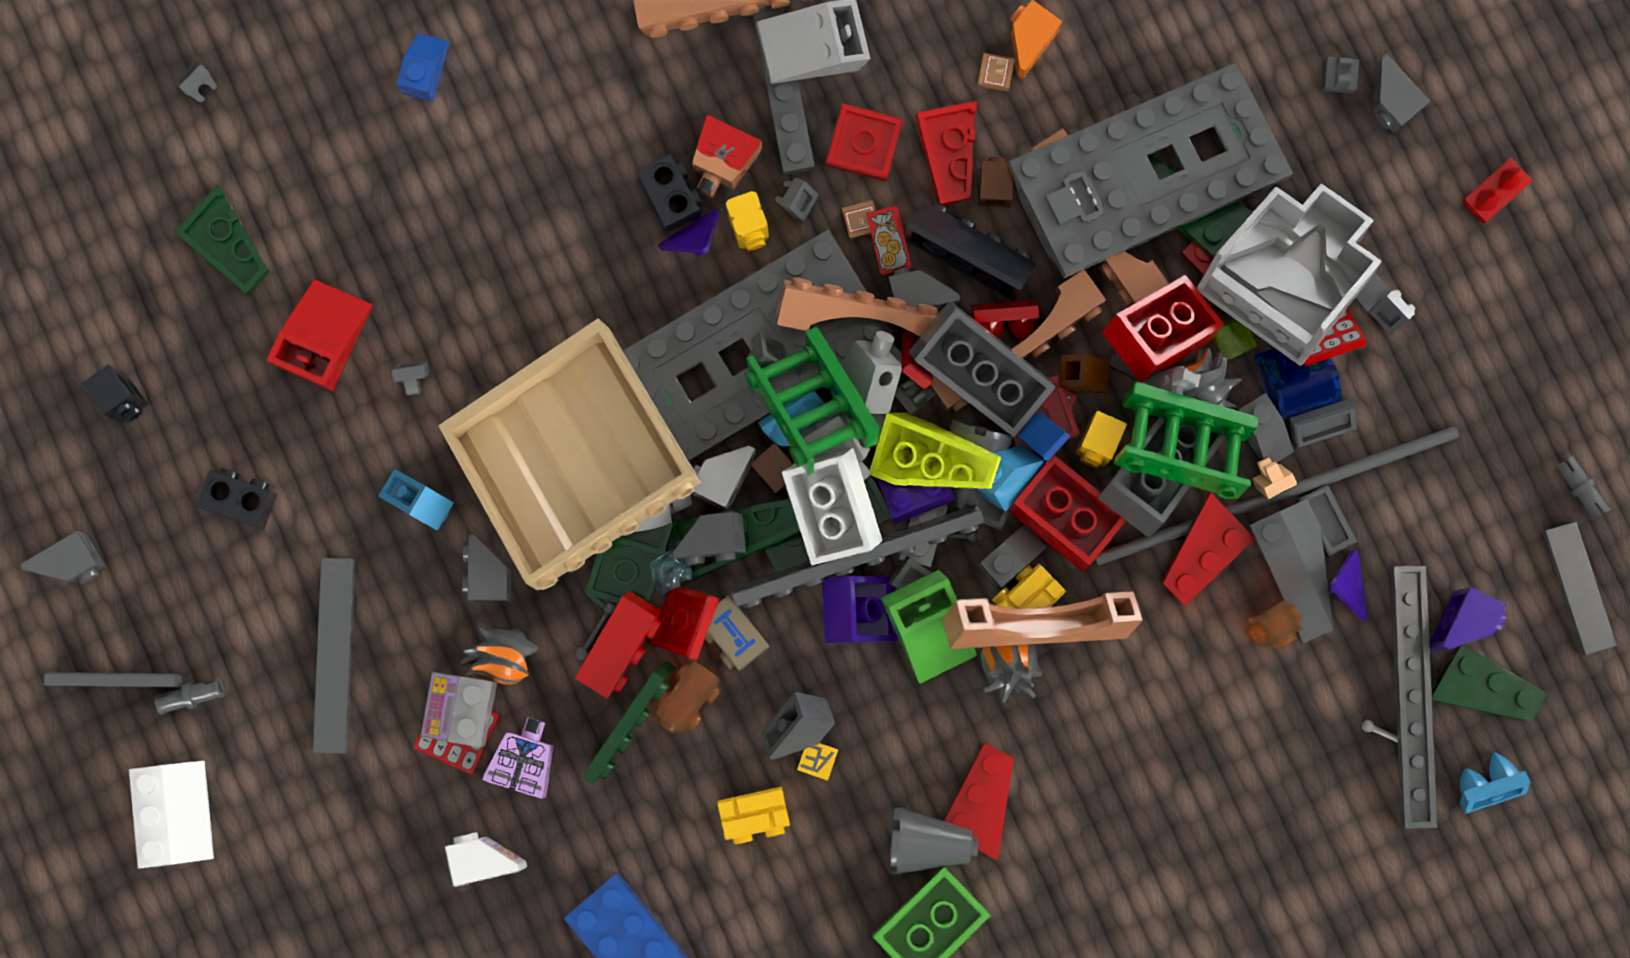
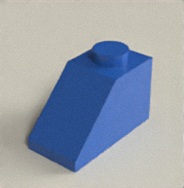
M417 34L404 54L396 84L403 95L434 102L449 46L448 40Z
M1039 411L1035 417L1031 416L1017 437L1036 455L1047 462L1070 436Z

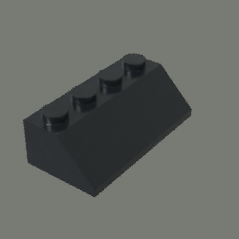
M924 201L906 227V242L1008 299L1016 301L1036 265L1035 262L1031 261L1032 256L1019 248L1013 251L1004 246V240L992 233L984 235L975 230L977 226L968 219L960 217L957 220L948 215V209L939 203L932 202L930 205Z

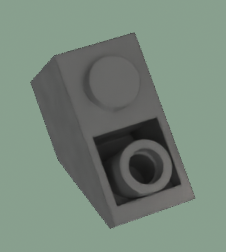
M726 512L700 516L674 550L673 558L685 560V565L704 564L706 557L716 556V561H730L736 559L735 554L746 553L742 514Z
M469 535L468 543L463 544V561L468 562V575H463L462 578L463 594H467V600L471 602H511V569L481 538L476 535Z

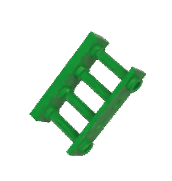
M818 327L805 331L806 345L803 346V350L766 367L760 368L753 355L747 357L748 371L745 372V378L749 387L752 390L757 389L790 444V453L793 461L797 466L802 465L807 475L814 473V455L854 437L856 439L861 438L866 448L879 442L878 424ZM804 363H815L819 370L818 375L781 392L775 393L768 381ZM821 387L831 389L834 394L832 401L792 419L783 406ZM837 412L847 415L850 420L848 426L809 444L805 443L798 431Z
M1135 381L1124 395L1123 407L1136 412L1131 446L1126 445L1115 457L1114 464L1122 466L1130 472H1143L1214 492L1222 498L1238 499L1250 487L1251 480L1237 477L1241 441L1245 442L1257 429L1259 417ZM1149 414L1164 418L1166 421L1162 455L1144 450ZM1180 423L1195 427L1197 430L1193 464L1175 459ZM1210 432L1223 435L1228 439L1224 472L1206 468Z

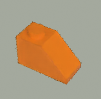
M1031 0L1026 7L1021 5L1011 18V21L1014 23L1011 30L1017 76L1022 80L1058 34L1063 22L1034 0Z

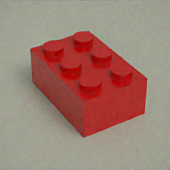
M1184 275L1116 314L1102 334L1137 380L1142 383L1208 344L1223 328L1224 324L1189 278Z
M1055 455L1049 459L1007 510L1081 572L1092 564L1126 522L1124 518L1097 499L1101 494L1097 489Z

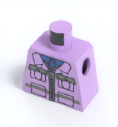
M527 717L521 735L506 732L482 780L541 799L546 798L553 745L540 741L545 722Z

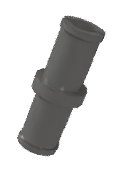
M1574 455L1556 466L1573 491L1570 493L1573 497H1578L1592 520L1600 517L1601 513L1604 514L1611 509L1594 487L1596 482L1593 478L1589 480L1575 460Z
M219 677L194 685L186 683L180 689L156 694L154 702L160 715L184 707L192 709L196 708L198 703L224 697V687Z

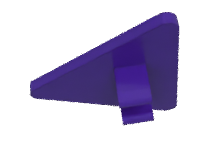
M717 209L710 211L659 243V249L661 251L695 253L696 256L709 253L720 213Z
M1351 550L1335 578L1330 581L1329 592L1335 593L1337 600L1343 601L1363 621L1367 620L1368 616L1358 550Z

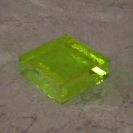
M1239 321L1223 327L1214 336L1224 357L1227 358V362L1257 347L1249 329Z

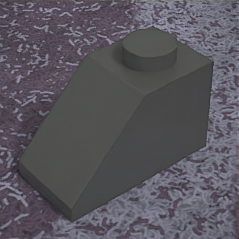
M1385 55L1375 66L1373 111L1377 114L1376 119L1380 125L1395 133L1419 113L1430 100L1388 55Z
M911 267L895 270L893 272L894 275L888 278L891 297L904 300L906 305L918 307L919 304H928L936 307L937 310L943 309L949 301L953 302L956 306L959 305V293L922 270L912 271Z
M1266 393L1237 410L1259 417L1257 429L1247 440L1260 460L1270 457L1272 463H1277L1294 452L1284 420Z
M1023 525L977 566L999 590L1043 552L1047 546L1032 530Z
M79 531L70 534L20 564L25 571L65 581L80 582L81 584L95 579L99 575L97 571L105 567L88 535Z
M794 692L761 733L769 759H777L819 744L831 730L835 721L826 698Z

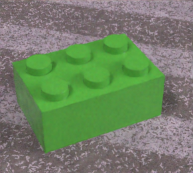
M940 867L872 935L892 958H948L991 915L945 867Z

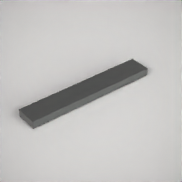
M321 558L313 753L348 754L355 559Z

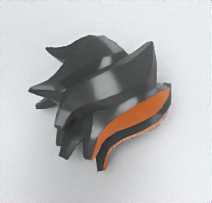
M1207 348L1204 354L1203 350H1198L1197 360L1183 367L1187 368L1190 372L1201 375L1199 386L1184 391L1183 395L1226 408H1237L1233 403L1227 401V398L1232 389L1239 387L1238 383L1242 378L1225 377L1227 358L1223 357V353L1218 352L1212 362L1210 349Z
M479 622L478 631L481 635V642L463 649V653L468 654V656L462 659L460 664L475 663L469 667L465 676L483 675L494 682L504 685L515 684L529 676L525 657L535 653L538 650V646L527 640L525 634L518 629H488Z
M1035 644L983 647L981 652L982 666L989 681L983 692L986 693L1000 688L1001 702L1003 703L1006 702L1013 689L1017 693L1021 690L1034 698L1036 695L1031 690L1034 687L1031 678L1042 676L1043 673L1037 662L1038 654Z

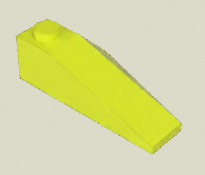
M887 413L870 467V475L901 486L992 488L1001 457L931 422L908 413Z

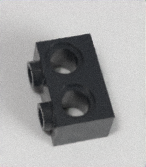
M669 154L637 170L638 178L667 233L701 217L698 207L702 206L703 203L695 188L688 189L684 179L689 176L681 160L675 162L672 155ZM668 172L673 175V179L669 184L661 185L656 182L657 176L660 173ZM676 200H683L688 204L687 208L681 213H675L670 209L671 204Z
M109 364L81 383L101 412L121 423L137 419L142 415V409L149 405L130 377Z
M221 468L220 473L209 470L196 507L265 530L278 495L269 491L270 484L253 478L250 484L238 480L240 474ZM227 484L230 490L229 495L226 499L220 501L217 498V490L221 485ZM257 494L260 498V504L257 509L249 511L247 500L250 496Z

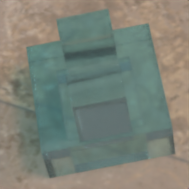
M674 549L650 562L654 590L661 594L679 587L686 579H692L691 566L685 565L683 560L674 559Z

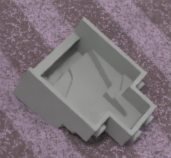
M1322 183L1303 205L1278 187H1275L1217 252L1197 290L1209 301L1299 366H1302L1341 318L1382 262L1358 245L1374 220Z

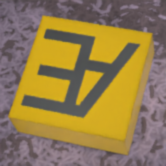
M821 743L804 749L797 770L828 781L838 749Z

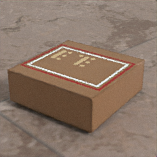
M984 53L978 86L1008 92L1015 59Z
M873 200L842 208L849 240L871 235L866 212L875 210Z

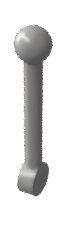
M1371 720L1363 721L1362 729L1365 732L1372 731L1398 743L1397 735L1375 726Z

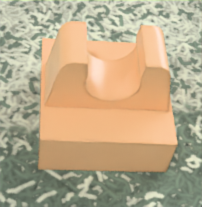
M1270 457L1257 462L1260 475L1252 478L1256 489L1268 499L1297 485L1293 473L1281 464L1272 463Z

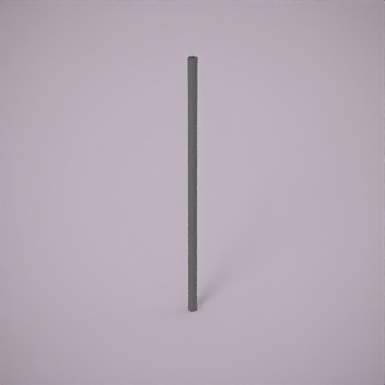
M1452 426L1297 481V485L1270 499L1261 494L1225 508L1234 517H1238L1459 438L1457 428ZM1193 519L1157 531L1150 538L1143 536L1103 550L1094 561L1097 566L1187 535Z

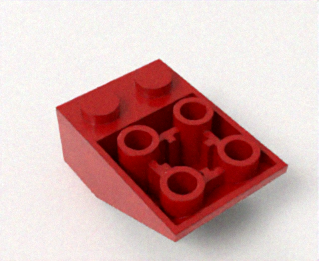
M314 279L280 330L266 361L277 368L333 392L373 305Z

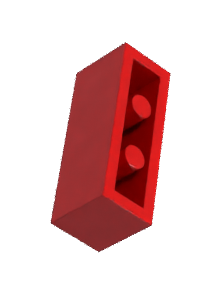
M627 592L619 601L575 679L607 699L615 691L620 694L630 679L626 673L631 664L636 667L646 652L642 646L647 637L653 639L661 627L662 622L658 621V618L663 611L633 592Z

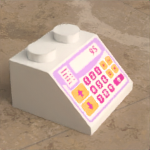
M477 832L453 838L454 844L445 847L454 886L505 875L527 868V863L524 859L489 837L478 838Z

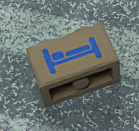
M729 595L717 604L705 639L709 644L716 641L723 650L719 657L730 670L736 666L741 671L769 649L770 646L739 607L735 606L734 601Z

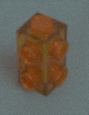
M1283 600L1269 605L1246 619L1249 625L1246 631L1256 645L1260 643L1262 647L1282 648L1297 639L1295 633L1302 629L1299 623L1302 618L1292 603L1288 605Z
M693 661L691 665L685 662L674 677L679 681L671 692L667 689L659 702L655 703L659 707L655 714L661 717L658 724L672 734L676 730L684 733L687 728L693 731L703 717L699 713L706 702L712 705L722 691V688L718 686L722 680L696 661Z

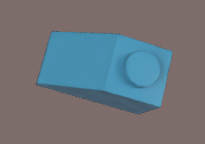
M1021 445L994 453L1000 456L1001 459L992 488H976L984 499L1005 512L1046 464L1044 459Z
M396 469L393 470L378 497L435 530H438L441 523L446 520L449 510L454 503Z

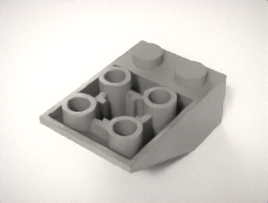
M856 0L824 2L756 22L770 84L859 71L871 59Z

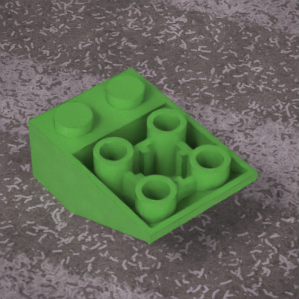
M940 570L880 598L919 684L977 656L975 647L950 649L942 619L956 602L957 598L948 578Z

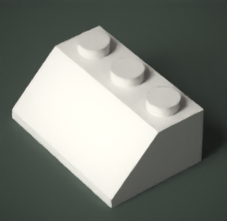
M205 761L129 769L138 869L214 859Z

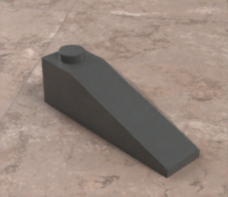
M1308 500L1301 501L1249 525L1248 528L1251 535L1255 538L1254 541L1302 642H1308L1332 631L1333 623L1322 531Z

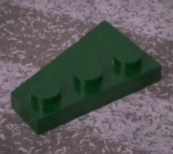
M218 184L175 231L176 234L247 295H250L270 272Z
M1463 644L1457 646L1433 688L1432 701L1532 722L1547 693Z

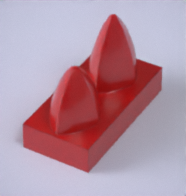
M1510 158L1461 202L1482 224H1485L1533 180Z
M1035 299L971 304L972 318L998 339L1001 337L1004 321H1007L1012 334L1023 342L1032 332L1035 318H1039L1038 304Z

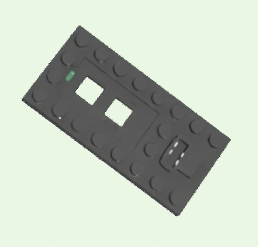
M1237 63L1009 161L1007 165L1015 180L1018 196L1046 254L1057 264L1063 278L1287 180L1294 174ZM1214 127L1226 151L1201 161L1189 137ZM1172 146L1183 170L1160 180L1147 156Z
M829 229L623 350L689 462L771 413L757 389L752 390L749 387L745 378V372L748 371V368L732 376L718 353L741 339L745 341L750 351H752V338L760 331L783 344L786 357L803 350V346L806 345L805 330L780 326L776 323L775 314L783 280L792 281V278L797 277L812 282L811 285L824 288V284H832L843 288V292L855 294L856 291L867 292ZM834 318L812 324L809 328L810 330L818 327L840 364L853 342L857 340L873 341L878 331L889 333L894 337L885 321L871 318ZM807 362L768 381L775 393H778L818 375L819 370L815 363L810 364ZM701 363L713 381L715 388L690 401L677 377Z

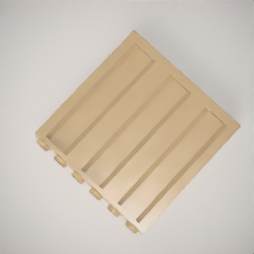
M596 319L438 425L525 583L536 590H543L553 586L558 581V577L567 571L577 570L583 566L585 559L594 553L598 554L606 551L611 547L612 541L622 535L625 536L633 533L639 528L641 522L649 517H656L662 514L667 509L668 504L676 499H683L693 493L694 487L701 483L609 327L600 319Z

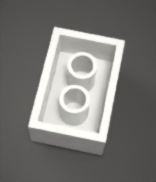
M854 448L814 458V473L811 475H807L802 465L797 466L796 464L791 465L782 472L811 565L871 551L883 541Z

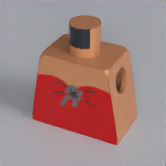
M707 115L692 162L693 170L703 175L696 190L707 197L713 198L720 184L734 189L763 149L762 141Z

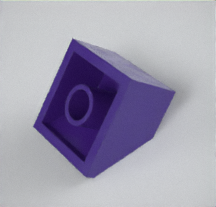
M842 576L824 578L822 592L825 644L898 641V636L880 599L895 591V587L888 582L891 577Z
M1472 587L1453 591L1429 642L1430 651L1448 650L1493 635L1494 631L1498 632L1502 628L1506 620V614L1503 612L1507 605Z

